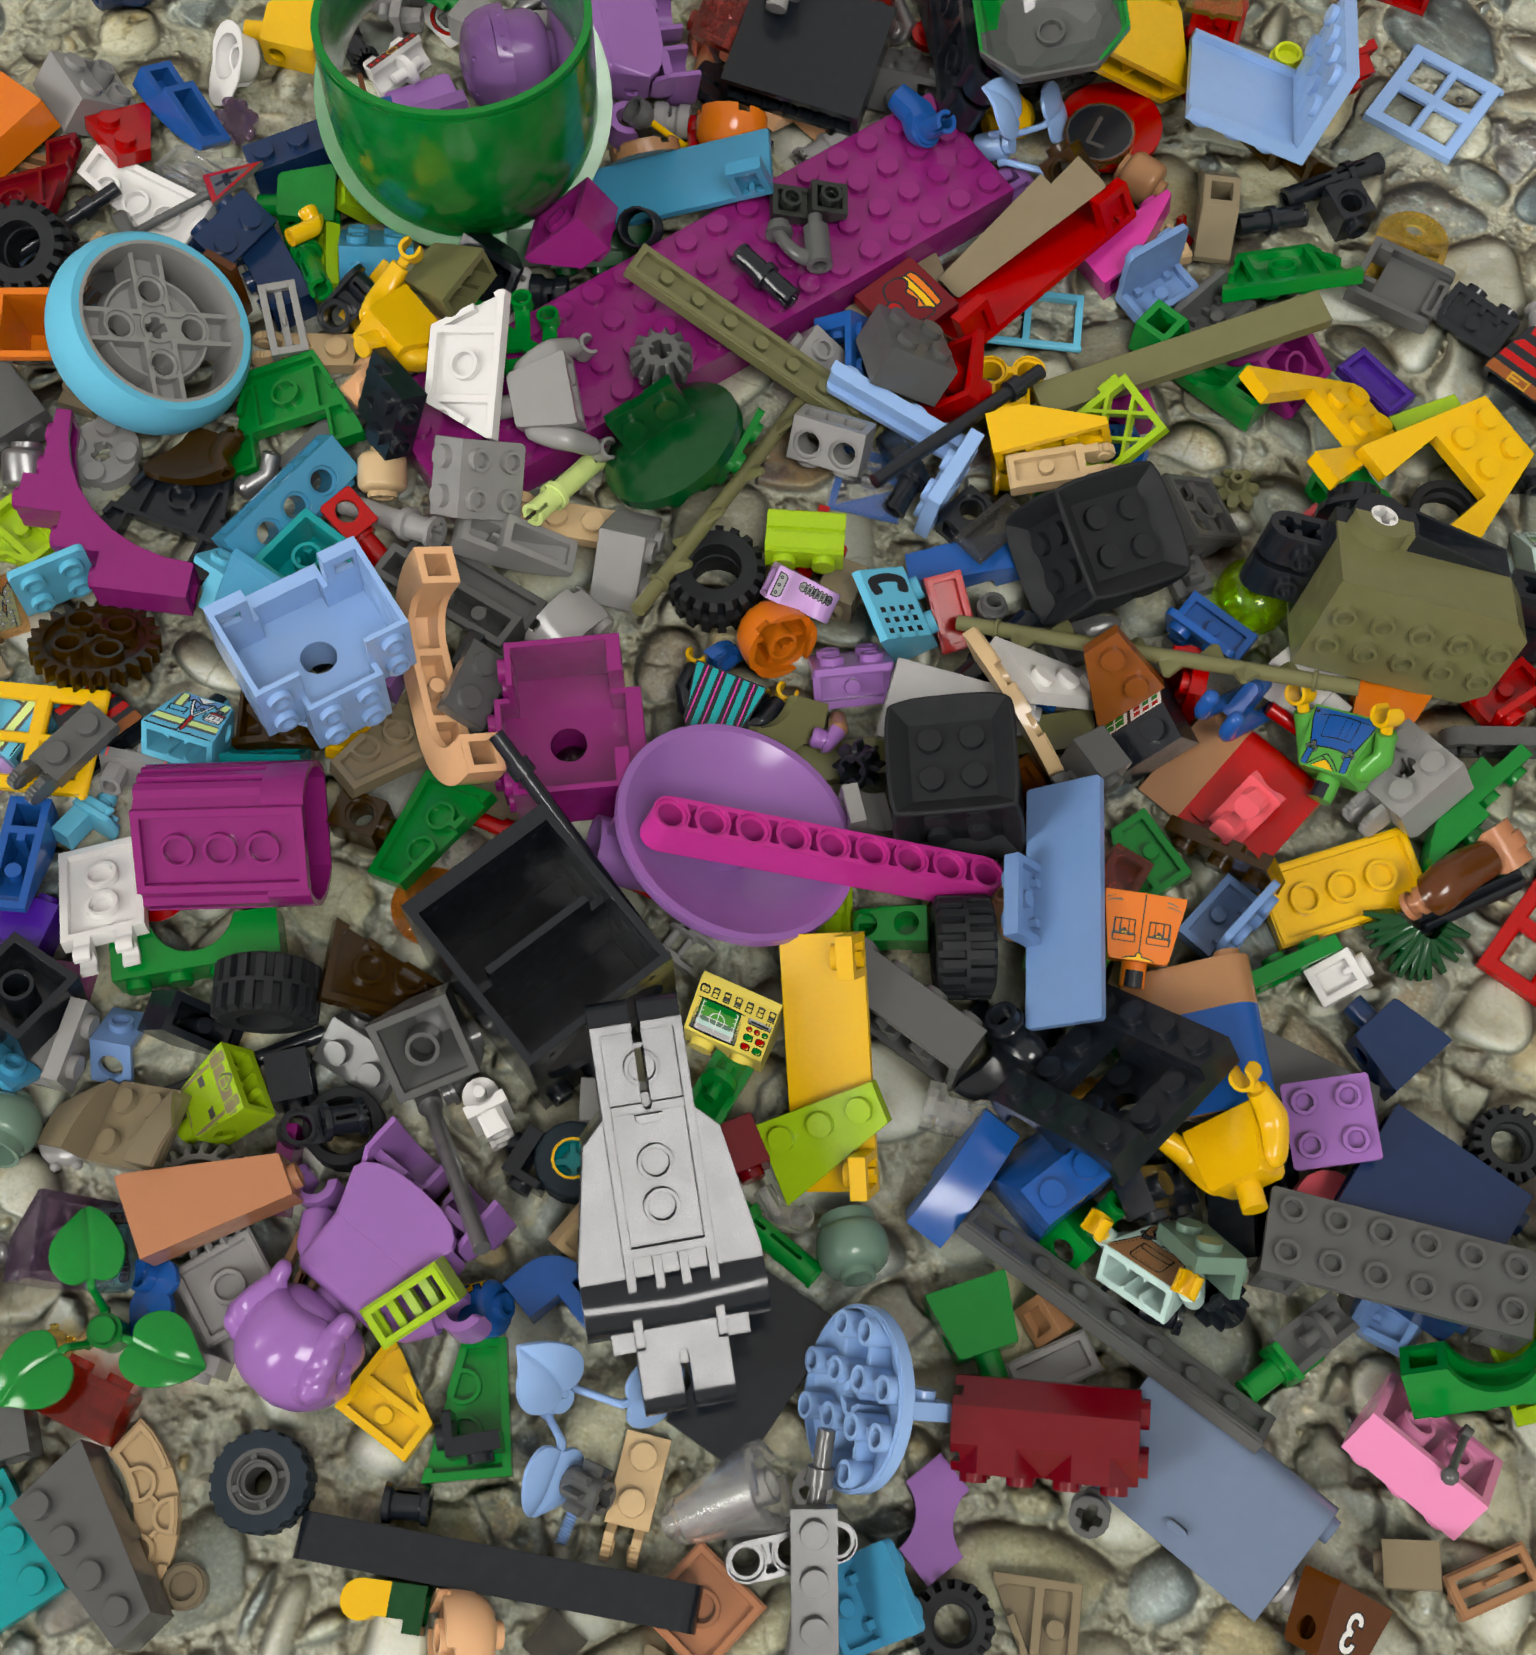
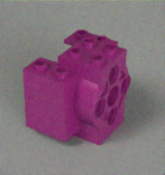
M619 633L503 643L504 658L497 659L499 684L502 683L503 699H494L495 714L487 716L488 732H499L503 729L520 754L529 757L536 767L534 773L571 822L593 820L598 814L614 817L615 800L620 781L636 754L647 745L641 686L625 687ZM569 746H577L586 751L581 758L571 762H565L556 758L562 749ZM507 771L495 781L496 791L504 792L506 803L510 805L511 813L518 812L519 819L538 806L521 782L515 783Z

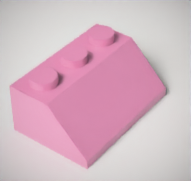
M1393 1371L1386 1377L1351 1424L1341 1445L1357 1465L1367 1468L1385 1483L1388 1490L1394 1496L1404 1499L1423 1515L1431 1527L1442 1531L1453 1541L1489 1508L1503 1465V1461L1472 1436L1467 1442L1457 1470L1459 1472L1458 1483L1453 1486L1444 1484L1440 1473L1450 1463L1458 1441L1456 1435L1462 1427L1447 1415L1439 1418L1429 1417L1414 1420L1402 1378Z

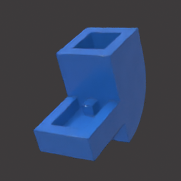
M557 1255L538 1257L525 1264L502 1283L533 1324L562 1301L585 1329L581 1296L577 1290L579 1282L577 1263L575 1261Z

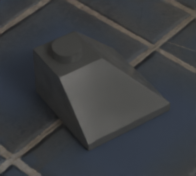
M449 982L407 999L365 1025L368 1036L399 1104L480 1071L466 1020Z

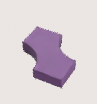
M941 1453L905 1481L914 1503V1522L909 1536L898 1550L926 1587H929L963 1558L955 1542L953 1520L960 1500L969 1489L963 1481H959L958 1474L955 1470L951 1469V1465Z

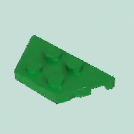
M1309 243L1237 253L1234 259V266L1228 272V282L1222 286L1221 301L1222 303L1256 298L1272 300L1285 294H1306L1320 289L1363 284L1364 269L1358 265L1345 269L1341 267L1340 257L1323 252L1320 248Z

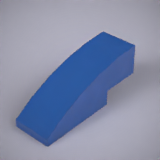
M170 60L139 68L132 84L157 118L175 135L199 151L230 143L231 137L195 82H184Z
M985 1108L931 1172L932 1179L905 1209L906 1222L941 1248L992 1182L1018 1141L1020 1134Z

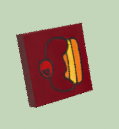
M910 256L854 296V304L868 317L871 316L879 303L891 309L899 307L905 310L911 317L922 321L928 319L938 325L958 311L959 303Z

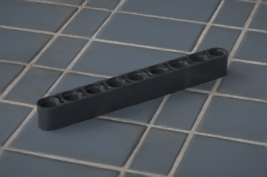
M304 1510L292 1557L692 1635L696 1633L704 1588L702 1585L307 1510Z

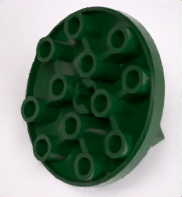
M667 374L644 389L643 393L637 397L627 400L603 416L606 425L616 436L614 438L615 444L610 446L608 455H615V458L605 463L607 484L621 502L636 509H657L666 506L676 508L703 487L714 485L719 480L720 471L730 460L744 432L741 408L726 388L712 382H692L677 386L670 375Z

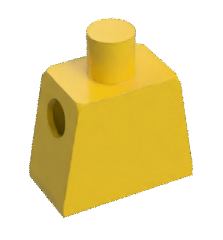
M271 0L267 3L263 21L245 19L243 34L255 38L260 43L264 59L268 64L314 75L316 55L310 30V17L314 0Z

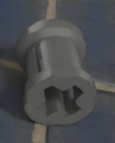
M1087 1487L1084 1490H1080L1079 1493H1075L1071 1501L1068 1519L1071 1528L1076 1534L1083 1538L1093 1539L1105 1533L1109 1527L1112 1510L1108 1502V1496L1100 1495L1099 1489L1095 1487ZM1089 1504H1093L1098 1507L1097 1516L1094 1515L1090 1521L1082 1518L1083 1509L1086 1510Z

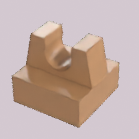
M1039 1294L1014 1310L1036 1349L1049 1344L1073 1328V1325L1076 1323Z

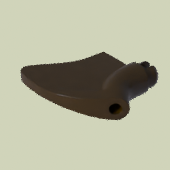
M229 426L225 431L219 433L198 428L188 432L184 439L173 448L143 464L142 468L146 476L172 484L211 485L225 482L235 476L236 470L232 460L240 450V444L244 442L245 436L241 429L237 428L235 430L234 426Z

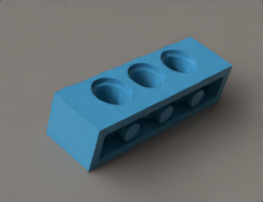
M317 435L211 538L212 541L219 548L231 553L238 548L253 559L305 507L319 518L322 517L323 514L320 512L321 506L346 486L352 487L355 484L353 478L357 475V463L333 435ZM315 471L321 477V484L317 490H314L311 485V476ZM288 497H291L295 504V509L291 516H287L284 511V503ZM262 523L268 528V537L263 543L257 537V529Z

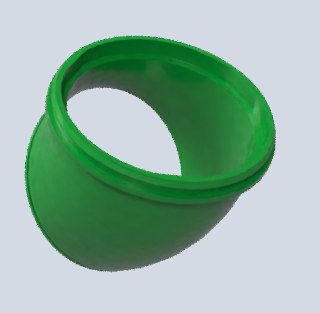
M314 0L310 17V30L316 55L314 104L321 139L336 173L349 192L371 215L393 231L410 236L413 241L427 246L436 242L459 245L463 233L491 234L508 245L507 231L509 229L533 228L537 215L546 210L586 177L593 180L608 143L613 102L608 62L602 43L593 25L591 0H541L561 22L575 47L566 61L544 81L525 92L496 103L449 110L424 109L393 103L366 92L342 75L349 43L363 17L378 0Z

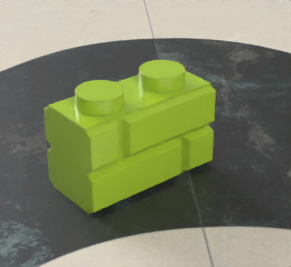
M768 509L765 536V565L772 566L777 561L792 570L795 567L811 568L814 572L820 574H829L834 570H843L847 513Z

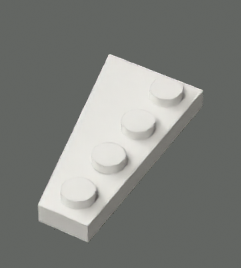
M97 144L77 171L81 180L94 192H98L111 182H114L122 195L108 204L116 211L125 210L129 212L137 225L197 195L137 164L117 168ZM207 200L148 232L168 236L188 245L193 237L190 234L191 230L203 218H206L208 221L212 219L217 213L216 207H214L212 201Z

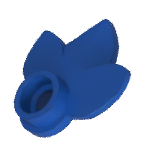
M139 1258L135 1261L130 1273V1286L135 1291L129 1308L130 1336H133V1329L137 1321L146 1314L159 1310L175 1313L173 1294L180 1285V1273L173 1261L169 1260L157 1266L148 1264Z

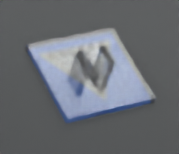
M848 443L842 444L846 453L855 455L851 445ZM872 449L870 459L866 462V469L858 478H841L833 475L825 506L831 507V510L899 525L900 517L895 518L882 507L898 481L895 477L878 489L871 484L869 479L871 474L888 464V460L879 450Z

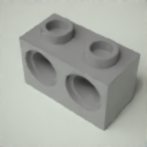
M806 403L794 414L786 457L797 460L798 464L804 467H822L832 470L834 475L841 478H858L868 467L877 424ZM807 432L816 435L819 445L809 441ZM842 443H848L849 445H851L855 451V455H849L848 453H846L843 449Z

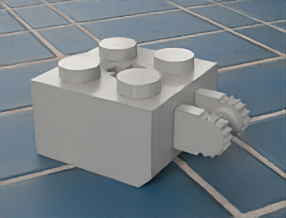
M1409 718L1395 729L1399 739L1395 746L1393 765L1370 782L1364 791L1358 792L1342 809V816L1349 823L1357 821L1361 816L1370 811L1361 820L1358 831L1365 837L1377 834L1379 830L1383 829L1390 822L1395 824L1409 838L1418 837L1474 789L1465 764Z

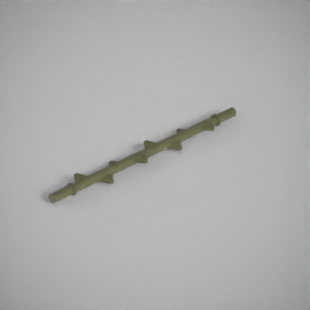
M796 395L786 409L781 412L778 419L760 442L743 450L747 458L740 469L735 472L717 497L712 500L710 506L688 533L672 540V544L676 549L659 571L651 575L648 585L631 605V609L636 615L644 616L660 594L668 590L669 583L674 576L692 568L693 562L688 558L719 518L725 514L726 509L746 483L765 473V469L760 465L792 426L794 414L807 402Z
M958 615L955 625L958 631L965 632L975 627L983 635L993 636V638L997 636L1010 639L1012 643L1028 648L1033 643L1083 651V646L1096 638L1075 634L1069 620L1057 624L1050 630L1002 622V619L999 618L995 621ZM1139 637L1130 640L1148 662L1158 664L1162 676L1170 678L1181 668H1189L1235 676L1241 684H1247L1256 679L1310 688L1312 692L1322 690L1358 696L1361 682L1359 679L1319 673V670L1314 672L1299 670L1293 662H1286L1281 666H1272L1224 657L1218 644H1211L1198 654L1149 646Z

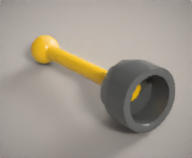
M641 96L633 97L626 104L623 111V120L630 126L637 129H645L651 126L666 138L669 135L679 138L654 120L652 105ZM679 138L680 148L687 147V142Z

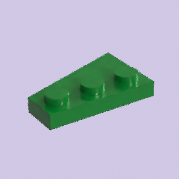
M426 770L367 870L368 874L375 880L407 891L498 801L492 792L469 784L444 785L435 778L431 771Z
M508 1338L485 1339L475 1344L461 1343L446 1393L447 1399L443 1410L451 1409L455 1413L458 1436L499 1429L504 1434L506 1452L494 1454L495 1462L467 1466V1459L450 1461L445 1458L444 1451L438 1452L434 1435V1444L420 1483L422 1485L514 1477Z

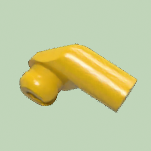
M309 204L301 208L298 215L303 222L285 229V238L292 247L313 239L321 233L325 219L323 214H319L316 205Z

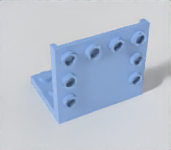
M1339 0L1337 4L1332 3L1324 16L1322 29L1318 35L1313 34L1305 48V56L1297 69L1195 28L1189 39L1185 118L1198 127H1208L1220 132L1232 141L1240 140L1254 146L1264 154H1274L1302 166L1360 77L1357 0Z

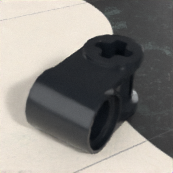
M361 263L354 266L341 279L335 290L318 308V322L327 332L348 333L353 331L361 322L359 310L367 293L375 284L365 273L366 268ZM338 305L345 312V321L341 326H337L332 319V312Z

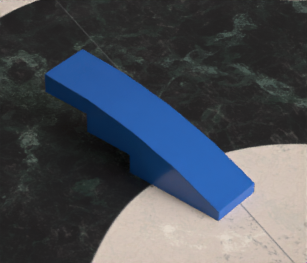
M1006 534L943 544L905 554L909 578L917 576L921 587V580L924 578L961 569L965 588L993 580L996 586L1020 580L1010 553Z

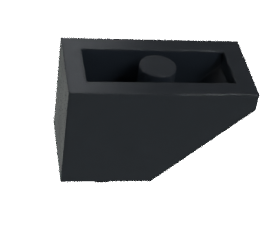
M177 989L152 991L137 1029L172 1046L209 1055L220 1042L239 1046L244 1031L232 1029L216 1022L210 1016V1004Z

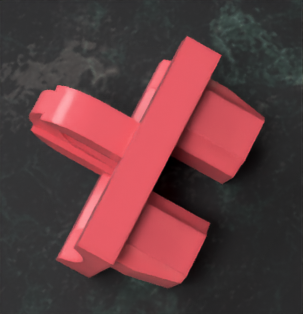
M1256 770L1208 818L1212 823L1209 829L1218 835L1225 845L1231 842L1232 839L1243 843L1286 798L1272 790L1265 783L1262 775Z

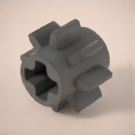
M588 1458L584 1460L583 1466L575 1464L569 1467L564 1473L559 1486L561 1496L566 1498L562 1509L588 1522L591 1521L593 1514L597 1516L605 1514L611 1508L616 1497V1486L609 1481L614 1472Z

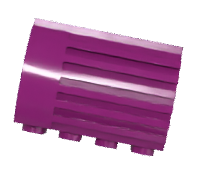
M319 760L146 764L145 767L140 769L141 773L137 774L136 783H134L132 788L133 800L131 810H129L137 894H141L143 905L146 909L154 911L321 906L325 902L331 882L332 857L329 826L326 822L328 819L325 771Z

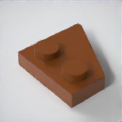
M1117 624L1083 646L1095 717L1099 727L1102 725L1106 726L1165 688L1163 678Z

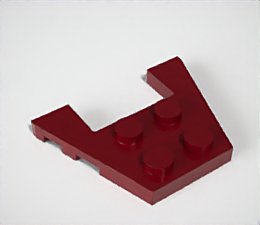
M74 132L45 140V166L0 177V204L4 203L9 207L10 200L19 199L24 203L25 199L33 200L37 204H42L57 215L82 149V142L77 133Z

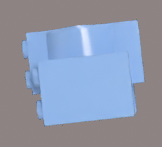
M354 536L316 553L321 573L314 563L247 596H244L242 591L238 590L202 608L218 652L269 737L279 732L290 731L297 725L308 728L320 749L328 745L340 744L348 739L350 734L366 726L378 725L387 715L393 713L385 679L390 676L402 675L412 665L417 663L409 621ZM351 558V562L347 563V561H345ZM320 664L334 665L333 668L324 673L315 674L310 672L312 668Z

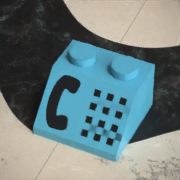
M903 566L865 569L852 573L880 643L891 656L894 663L898 657L909 660L938 646L934 633L940 631L931 609L923 611L919 600L924 598L925 594L917 576L909 578Z

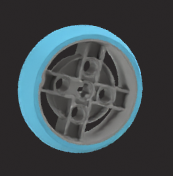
M126 231L108 234L88 242L72 253L58 269L51 283L46 298L44 316L45 335L51 358L59 375L73 394L86 407L106 421L126 430L147 435L187 433L213 422L224 414L241 392L248 376L252 356L251 329L246 312L237 292L225 275L209 259L192 247L168 236L145 231ZM114 271L116 284L104 292L97 306L83 305L86 281L96 274ZM109 328L113 329L118 336L113 334ZM203 360L213 361L212 379L208 390L200 396L187 398L184 383L196 374ZM153 366L160 371L161 375L154 370Z

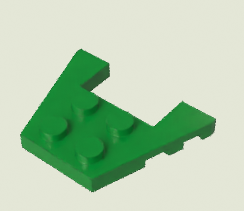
M313 349L249 370L246 382L240 392L236 415L239 417L237 428L243 431L245 440L240 444L241 448L232 460L236 470L233 480L235 482L236 478L240 475L249 476L259 471L261 461L259 440L325 418L328 421L330 435H333L342 447L367 440L365 438V428Z

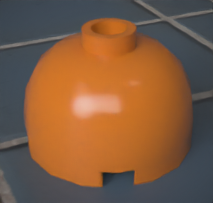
M735 101L708 102L702 105L701 111L697 110L696 138L698 143L702 144L767 128L768 116L763 110L750 105V112L739 110V102Z
M769 599L759 602L749 609L741 619L737 629V648L749 668L762 678H778L794 671L796 667L791 664L798 661L801 656L807 659L817 641V628L808 615L798 609L778 604Z

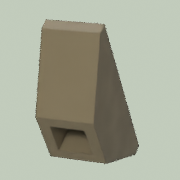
M1201 168L1199 170L1192 261L1229 264L1240 207L1241 177L1236 172Z

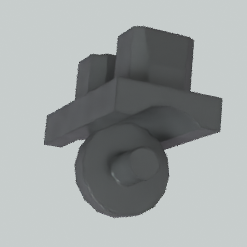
M1329 1291L1269 1338L1268 1341L1270 1344L1277 1341L1300 1371L1304 1373L1360 1327L1342 1310L1336 1297Z

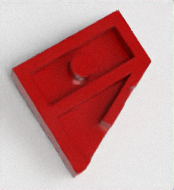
M145 102L113 110H102L99 113L84 116L85 129L117 168L151 160V109Z

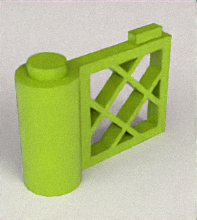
M1116 373L1097 387L1100 393L1077 411L1105 416L1108 422L1109 417L1127 418L1124 435L1111 436L1113 444H1122L1119 457L1111 462V464L1115 463L1117 466L1131 463L1170 432L1126 373L1120 377ZM1127 388L1132 394L1129 410H1112L1113 398ZM1138 404L1144 411H1137ZM1135 418L1151 419L1156 426L1144 437H1132ZM1101 461L1100 463H1094V464L1089 463V462H1086V466L1096 465V464H1105L1103 461Z

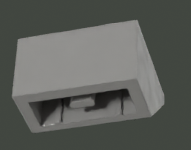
M50 50L33 82V86L66 133L76 132L77 135L92 137L85 129L84 116L96 114L102 110H113L137 104L132 97L131 91L125 87L117 75L116 69L109 62L102 59L92 60L83 58L71 52L65 54Z

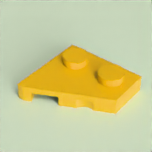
M398 1341L385 1350L380 1347L351 1384L349 1393L334 1406L405 1463L413 1456L435 1425Z

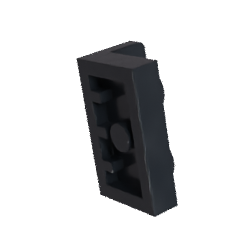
M1458 281L1440 304L1431 322L1487 360H1491L1497 355L1508 339L1519 330L1520 321L1516 319L1518 315L1505 304L1500 303L1497 307L1486 299L1487 293L1477 285L1469 283L1466 286Z

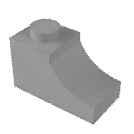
M857 782L841 785L838 799L848 817L847 829L892 838L893 812L891 806H888L885 792L879 794L863 792L859 789Z

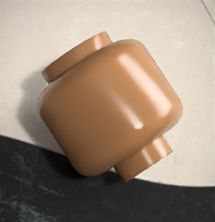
M1139 151L1134 155L1127 154L1113 176V179L1118 177L1127 182L1132 201L1137 206H1140L1151 195L1158 196L1169 186V183L1164 181L1167 175L1166 166L1144 151Z

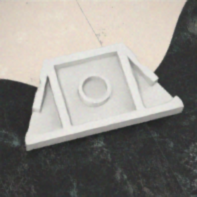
M499 289L493 292L495 297L479 305L472 303L460 309L456 315L445 317L431 324L425 382V392L428 394L426 403L490 441H498L511 303V293L506 289Z

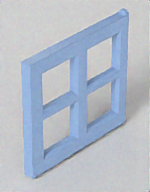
M1414 44L1411 53L1364 113L1362 119L1448 166L1497 98L1504 95V91L1499 86L1422 45ZM1421 62L1448 75L1434 95L1407 81ZM1456 80L1482 94L1469 113L1442 100ZM1398 93L1424 106L1410 126L1384 113ZM1432 112L1459 125L1446 145L1419 132Z

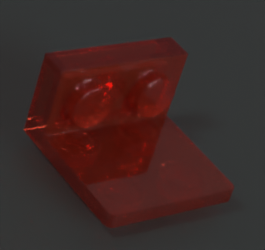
M703 0L699 11L693 9L686 26V30L690 31L687 41L691 44V54L697 57L700 48L704 44L729 54L749 0Z

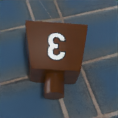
M1306 1564L1284 1631V1637L1286 1641L1306 1651L1304 1655H1370L1390 1620L1393 1611L1342 1581Z

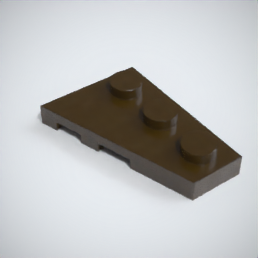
M1171 815L1164 827L1176 851L1188 857L1195 853L1207 859L1205 864L1220 874L1227 875L1230 871L1242 877L1241 882L1257 893L1261 894L1275 879L1281 884L1275 895H1278L1286 882L1276 858L1263 852L1258 859L1254 853L1247 849L1248 847L1245 844L1233 839L1227 846L1221 844L1222 839L1211 830L1175 815Z
M337 917L332 923L316 1001L379 1017L407 999L443 985V983L410 962L400 961L384 951L381 944L371 938L367 940L349 929V924Z

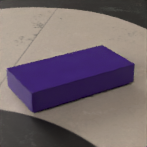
M1365 347L1341 363L1334 373L1342 381L1355 383L1365 389L1370 396L1369 401L1378 412L1387 417L1400 413L1411 405L1416 398V395Z

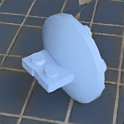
M868 1304L845 1306L830 1318L822 1329L815 1346H810L807 1349L805 1367L808 1373L806 1375L805 1389L798 1399V1412L800 1417L805 1420L806 1436L812 1457H814L818 1427L836 1430L831 1467L835 1468L833 1488L836 1491L849 1495H868L878 1491L892 1478L898 1469L908 1446L913 1421L951 1423L952 1404L937 1398V1391L935 1389L915 1385L912 1358L905 1336L896 1320L884 1309Z

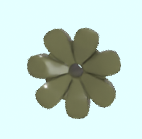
M1227 468L1223 470L1221 476H1214L1212 478V482L1223 502H1226L1225 506L1229 513H1235L1238 509V504L1245 511L1251 510L1254 506L1252 497L1259 495V486L1256 483H1250L1252 476L1249 470L1234 471L1232 468Z

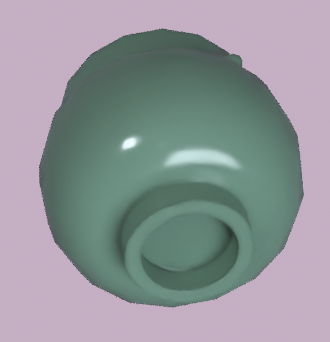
M21 1090L15 1093L0 1091V1168H13L18 1165L20 1159L25 1154L31 1152L36 1146L42 1132V1115L34 1104L33 1098Z
M847 1205L832 1209L823 1214L819 1219L817 1227L820 1229V1232L816 1237V1258L823 1272L830 1278L841 1281L847 1287L863 1286L875 1280L876 1273L880 1272L888 1261L890 1248L887 1233L884 1227L875 1219L874 1211L864 1205Z

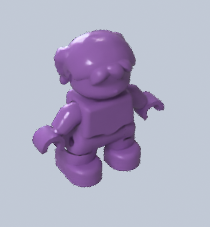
M393 1116L365 1145L362 1161L353 1167L346 1187L338 1179H330L327 1181L324 1190L313 1194L319 1185L316 1172L308 1164L299 1165L305 1180V1186L300 1188L304 1199L301 1205L306 1210L301 1214L296 1247L300 1254V1267L320 1285L316 1291L305 1284H288L292 1266L288 1260L281 1259L275 1264L270 1273L256 1280L252 1285L243 1290L227 1307L224 1327L229 1333V1337L234 1341L233 1354L236 1368L243 1381L253 1388L265 1401L275 1407L291 1412H312L327 1408L343 1399L350 1391L352 1374L359 1368L365 1358L366 1345L363 1336L356 1326L361 1322L371 1331L359 1311L442 1255L447 1259L457 1276L462 1273L465 1267L464 1262L467 1263L479 1256L473 1253L452 1191L444 1199L441 1207L433 1201L449 1186L442 1164H438ZM469 1184L491 1245L490 1250H496L517 1226L495 1199L489 1205ZM430 1275L429 1277L432 1280L433 1284L435 1285L437 1290H440L438 1284L436 1283L432 1275ZM419 1285L413 1286L426 1309L432 1307ZM467 1291V1295L398 1342L408 1344L440 1335L442 1329H445L455 1340L462 1344H475L481 1342L490 1334L492 1323L485 1316L479 1314H472L466 1320L457 1322L460 1310L471 1304V1297ZM402 1295L398 1296L396 1299L411 1321L415 1318L414 1314ZM384 1305L380 1310L395 1332L400 1327L387 1306Z

